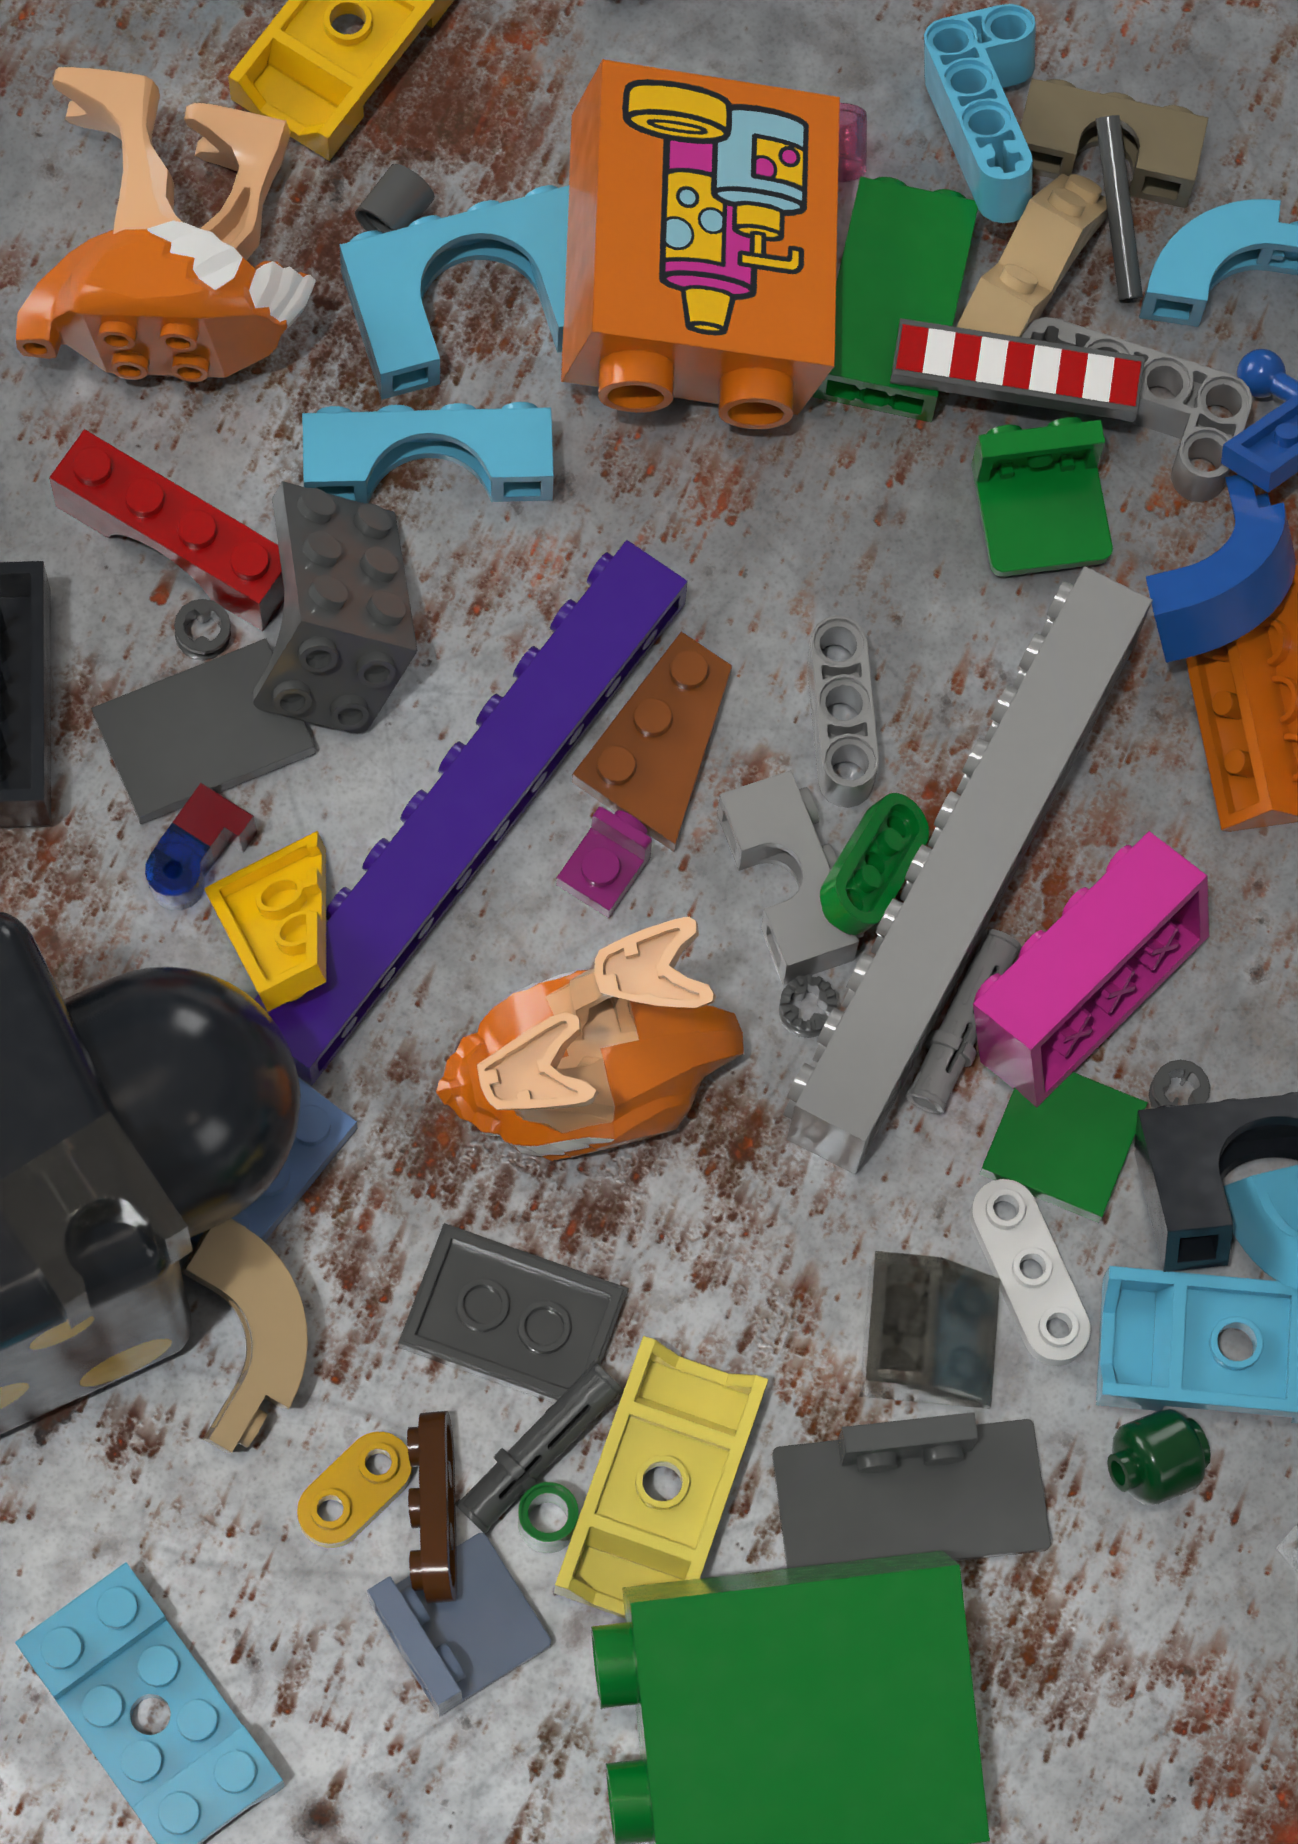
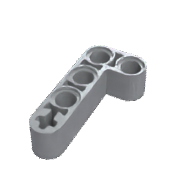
M1043 317L1035 319L1028 325L1022 334L1023 338L1145 357L1138 413L1135 422H1126L1181 439L1172 467L1171 480L1174 488L1182 497L1190 501L1204 502L1212 500L1220 494L1226 483L1225 477H1228L1231 470L1221 464L1223 444L1244 430L1252 406L1250 389L1242 379L1217 369L1057 318ZM1154 386L1165 387L1175 397L1170 399L1158 398L1151 393L1149 388ZM1222 405L1233 414V417H1217L1209 411L1207 406ZM1204 458L1210 461L1216 470L1210 472L1201 471L1191 464L1190 459Z

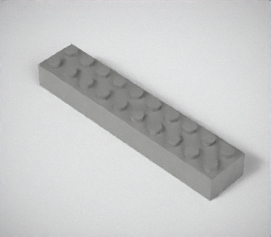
M1086 566L1083 567L1074 586L1065 581L1062 582L1048 609L1047 615L1049 617L1041 634H1034L1020 661L1019 667L1021 669L1013 687L1006 686L992 713L991 720L993 722L985 739L979 738L975 743L962 770L965 774L956 793L950 791L935 819L934 826L936 828L929 840V847L923 844L920 846L906 873L905 879L907 882L899 897L904 903L893 898L877 927L876 933L878 936L871 949V953L875 954V957L863 953L853 970L846 986L849 990L842 1003V1006L847 1008L846 1011L843 1012L834 1007L825 1022L817 1040L819 1046L813 1057V1061L817 1062L816 1067L814 1068L804 1063L787 1096L790 1100L783 1113L784 1116L791 1119L787 1140L856 1175L917 1060L929 1033L935 1026L984 930L989 924L1133 652L1153 599Z

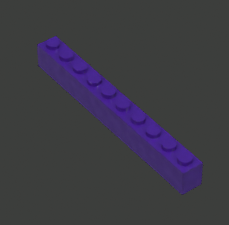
M628 540L623 543L614 556L608 552L603 554L587 578V584L590 587L577 603L569 599L554 617L550 626V630L554 633L540 650L532 646L521 658L513 673V677L517 680L504 697L497 693L494 694L484 705L476 719V725L479 726V729L466 745L458 741L445 755L438 769L442 776L428 793L423 789L419 790L408 802L400 817L404 824L391 841L385 838L380 839L371 849L362 866L366 873L352 890L343 887L335 895L326 909V920H328L326 923V983L306 992L297 1000L286 1002L267 1012L278 1025L288 1043L299 1078L311 1086L316 1082L684 607L688 583L686 579ZM258 994L254 1000L266 1010Z

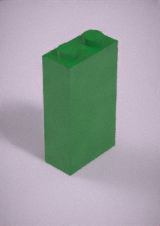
M860 176L836 282L834 368L813 394V398L932 423L939 391L890 383L900 318L953 326L978 211L975 200L966 199L961 193L949 189L928 191L909 187L904 182L892 177L871 179Z

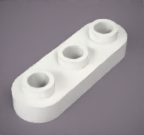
M998 1179L991 1181L978 1191L972 1203L970 1222L1028 1352L1036 1360L1047 1365L1061 1366L1068 1364L1079 1357L1088 1343L1090 1337L1089 1318L1031 1192L1024 1185L1014 1180ZM1000 1201L1009 1202L1015 1207L1016 1216L1010 1220H1003L995 1214L993 1205ZM1024 1260H1035L1041 1265L1043 1275L1036 1279L1027 1278L1020 1270V1263ZM1054 1318L1065 1321L1069 1327V1335L1064 1338L1053 1337L1047 1330V1321Z

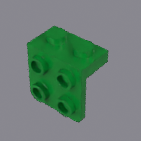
M1065 417L1052 421L1046 427L1022 429L1018 425H1002L989 430L986 434L978 435L971 467L989 565L995 575L1003 577L1104 564L1110 559L1113 545L1098 473V464L1105 445L1101 420L1083 422L1082 419L1077 417Z

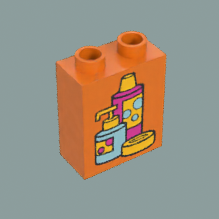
M602 59L576 106L571 120L561 382L598 387V398L604 405L625 412L641 413L660 410L670 405L673 398L719 404V417L724 422L746 429L778 427L788 423L793 415H798L834 368L840 97Z

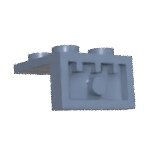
M478 1533L457 1546V1598L455 1602L428 1604L425 1599L424 1590H413L410 1576L397 1584L389 1576L367 1590L370 1605L439 1717L547 1650L551 1645V1638L484 1533Z

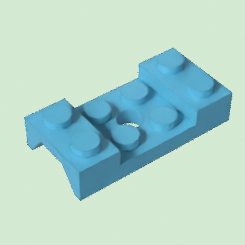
M1109 1266L1102 1283L1096 1405L1160 1411L1164 1406L1292 1417L1291 1423L1298 1424V1290L1285 1286L1279 1281ZM1229 1328L1245 1332L1253 1345L1251 1357L1244 1361H1233L1226 1358L1218 1347L1219 1333Z
M127 1562L15 1642L157 1844H202L207 1838L246 1809L275 1795L285 1787L283 1779L245 1726L240 1723ZM148 1698H157L164 1701L170 1707L171 1712L170 1721L166 1728L154 1735L140 1733L134 1728L132 1723V1714L135 1707L141 1701Z

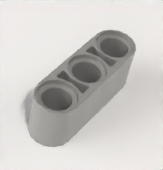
M835 615L822 620L812 632L807 659V675L817 779L820 792L828 802L838 807L850 808L860 805L871 794L878 770L879 754L867 638L864 629L857 621L847 616ZM841 645L851 653L852 657L844 661H833L827 658L821 650L826 646ZM845 703L852 706L858 715L850 720H838L827 711V708L832 704ZM840 762H852L862 769L864 775L858 779L847 780L839 777L832 767Z

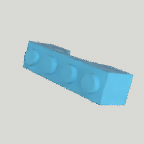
M513 402L504 405L501 409H476L469 404L454 403L445 405L440 410L414 411L411 407L405 405H388L374 412H352L345 407L329 406L319 409L316 413H302L304 487L317 488L328 494L365 504L369 503L379 482L396 467L412 460L437 458L456 463L471 472L483 485L491 502L553 501L554 474L551 407L538 408L536 405L528 402Z

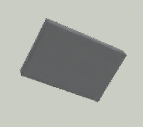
M267 638L91 708L93 717L140 825L183 808L200 783L216 793H220L316 754L315 745L303 720L259 710L254 706L253 690L267 668L273 654Z
M444 1223L399 1339L398 1348L555 1403L590 1367L593 1361L601 1367L627 1296L628 1288Z

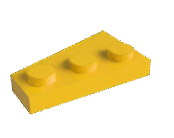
M318 831L204 888L267 1012L286 1002L297 1000L306 992L326 983V847Z

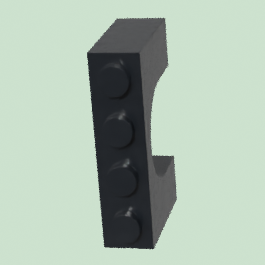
M1298 1092L1249 1099L1231 1098L1220 1102L1181 1106L1164 1105L1152 1109L1138 1110L1134 1154L1163 1272L1228 1266L1233 1222L1222 1180L1234 1168L1255 1159L1279 1157L1298 1161Z

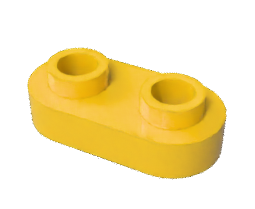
M387 1432L365 1434L357 1439L305 1489L298 1502L297 1515L302 1532L312 1543L324 1548H338L350 1543L406 1489L411 1480L412 1467L409 1462L408 1448L404 1442ZM383 1454L391 1460V1467L386 1473L375 1475L367 1470V1460L372 1455ZM327 1500L338 1501L344 1508L342 1515L335 1521L323 1520L318 1515V1509L323 1502Z

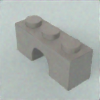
M790 770L721 793L717 817L738 871L758 864H775L789 871L798 885L799 890L790 899L764 908L761 930L782 984L793 981L797 976L814 975L854 961L859 943L858 938L863 937L864 932L859 935L846 934L830 924L822 911L820 889L837 861V857L829 843L821 846L813 826V824L819 823V815L808 787L799 789Z

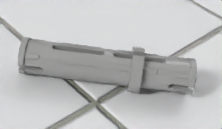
M995 929L984 930L981 936L982 940L957 988V992L939 1029L932 1030L925 1042L928 1052L911 1088L906 1093L908 1101L924 1111L933 1114L944 1113L946 1102L963 1067L971 1066L977 1054L976 1049L973 1047L977 1039L973 1009L975 995L990 976L996 973L1002 975L1013 964L1016 955L1021 950V944L1015 938Z

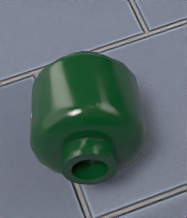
M1168 1409L1154 1412L1120 1426L1113 1437L1112 1454L1108 1456L1107 1465L1110 1477L1120 1491H1128L1135 1500L1144 1505H1154L1195 1490L1203 1481L1205 1468L1210 1463L1211 1454L1206 1435L1199 1424L1191 1418H1185L1180 1413Z

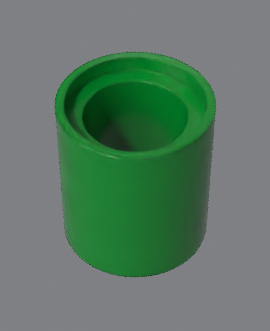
M554 1482L536 1484L525 1492L518 1508V1530L527 1546L537 1552L555 1553L569 1545L579 1514L578 1504L574 1495L563 1485ZM553 1503L563 1509L567 1516V1522L556 1532L544 1533L537 1530L529 1520L531 1511L540 1504Z

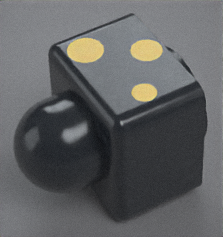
M0 912V1435L179 1352L186 1345L191 1332V1313L175 1245L240 1214L269 1188L287 1161L295 1141L301 1098L295 1061L285 1037L267 1011L238 987L209 973L189 968L150 967L126 972L63 999L39 946L29 929L17 918L4 912Z

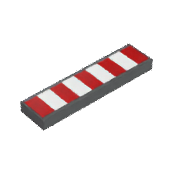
M900 318L890 383L1135 422L1138 413L1145 357Z

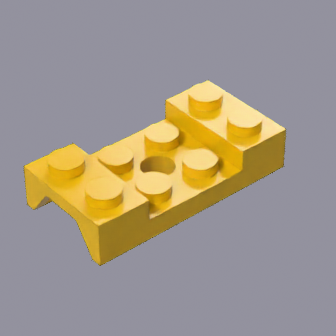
M288 0L228 76L231 100L252 113L286 120L290 129V137L330 161L363 119V105L424 26L428 25L433 28L454 0ZM345 14L356 15L365 23L362 29L354 34L339 33L331 24L337 17Z

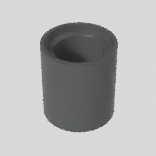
M392 164L356 209L355 216L366 231L386 233L405 228L422 216L435 198L434 192L428 183L417 173L403 165Z

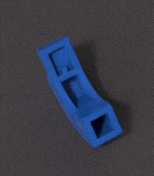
M1239 474L1225 477L1235 519V527L1228 541L1217 552L1200 562L1146 576L1149 595L1153 599L1151 604L1166 663L1209 652L1250 632L1274 612L1283 601L1293 582L1296 558L1284 502L1271 505L1268 493L1256 495L1253 483Z

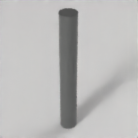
M1120 115L1096 118V127L1119 301L1142 298L1143 294Z

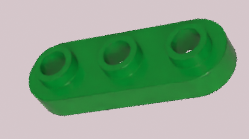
M890 793L868 808L821 886L820 902L824 916L830 924L846 934H862L881 921L891 900L896 897L903 885L906 873L922 844L926 845L929 839V826L926 817L919 806L909 797L900 793Z

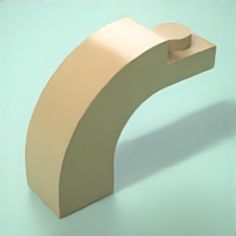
M229 1219L203 1232L181 1269L183 1274L214 1291L228 1302L237 1314L244 1330L246 1356L241 1375L203 1440L225 1453H232L238 1443L246 1448L250 1446L267 1417V1413L259 1409L264 1399L281 1409L290 1408L303 1377L308 1345L307 1322L303 1303L286 1266L271 1247L259 1236L235 1220Z

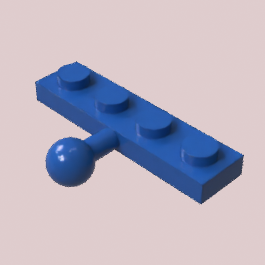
M1256 349L1250 351L1241 359L1237 367V377L1246 383L1253 397L1265 398L1274 395L1285 403L1224 443L1221 464L1266 492H1270L1298 472V381L1286 374L1285 365L1275 352L1267 349Z

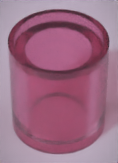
M840 103L838 182H850L859 179L860 176L863 177L867 171V113L859 106Z

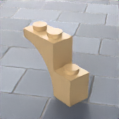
M1062 173L1029 200L999 262L980 278L956 327L1022 337L1028 325L1035 319H1039L1078 254L1092 235L1105 222L1108 213L1106 197L1101 195V187L1084 176L1077 174L1067 176Z

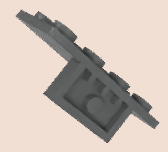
M975 1412L845 1426L842 1427L838 1440L779 1446L773 1450L772 1459L786 1569L943 1551L955 1561L1043 1552L1047 1551L1051 1545L1034 1423L1030 1419L976 1425Z

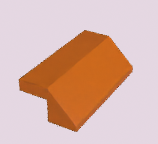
M1297 564L1295 565V574L1288 593L1274 612L1261 624L1242 637L1222 647L1185 658L1222 831L1232 832L1298 822Z

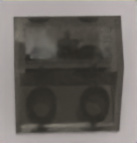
M875 1251L869 1268L859 1397L990 1409L992 1403L1000 1278L942 1257Z

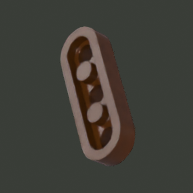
M448 1411L425 1412L419 1415L418 1427H408L407 1430L409 1462L411 1467H419V1488H410L408 1492L412 1529L420 1528V1550H411L409 1555L410 1579L414 1591L424 1590L425 1599L428 1604L455 1602L457 1598L455 1458L452 1424Z

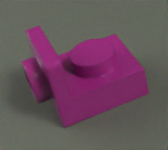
M599 806L592 816L590 830L556 877V886L605 917L610 918L651 858L652 839L646 835L648 833L647 828L634 816L624 811L617 810L613 814Z

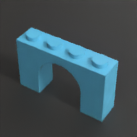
M553 185L541 186L533 189L522 198L502 203L495 200L483 201L470 207L467 212L444 218L436 215L425 216L413 221L405 228L386 233L367 231L356 235L350 242L340 244L341 274L381 400L440 384V357L422 301L429 286L441 273L463 262L472 260L496 261L508 265L524 275L538 294L557 353L562 352L569 185L560 188Z

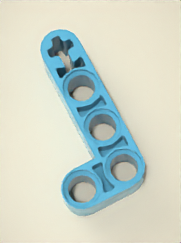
M1014 4L997 5L945 17L930 24L924 33L925 86L978 210L987 219L999 223H1010L1020 220L1029 200L1032 198V154L1003 88L1025 82L1032 76L1035 70L1036 23L1035 17L1028 9Z

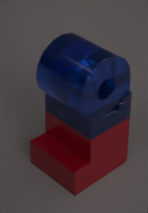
M200 783L161 837L145 864V876L154 900L169 910H184L197 903L204 892V877L227 845L230 844L243 853L256 836L257 829L254 816Z

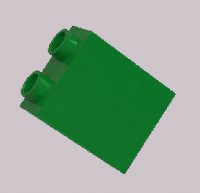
M943 1551L623 1587L626 1622L591 1626L594 1668L600 1709L635 1705L640 1759L606 1763L607 1790L614 1844H972L990 1841L960 1564Z

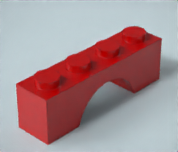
M85 429L82 431L50 475L49 480L55 505L58 509L107 538L111 535L127 536L163 554L189 574L205 591L210 600L215 601L259 630L264 631L283 604L284 584L279 547L276 543Z

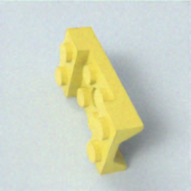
M643 1336L558 1574L554 1594L625 1618L623 1587L701 1578L766 1390L767 1378L749 1374H729L680 1357L657 1340ZM664 1466L678 1474L681 1480V1490L677 1496L667 1501H658L651 1498L645 1492L643 1478L652 1468Z

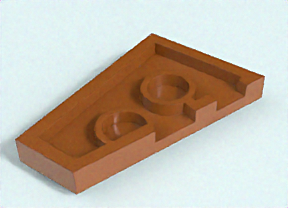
M681 631L573 772L572 783L614 812L621 810L634 816L647 828L649 836L675 852L686 811L697 783L701 764L728 686L732 665Z

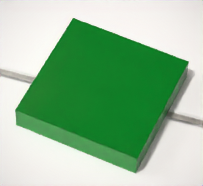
M1074 1072L1037 1108L1014 1087L979 1174L992 1180L1009 1179L1019 1182L1031 1192L1033 1197L1100 1223L1134 1139L1138 1110L1145 1109L1148 1102Z

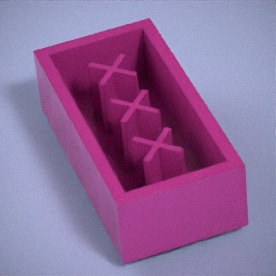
M1150 831L1133 847L1131 845L1122 847L1110 860L1106 873L1090 889L1083 887L1069 899L1060 919L1046 932L1043 930L1035 932L1021 948L1018 960L1002 975L996 973L990 976L978 989L974 998L973 1009L980 1062L1013 1089L1015 1087L1037 1108L1209 937L1208 875Z

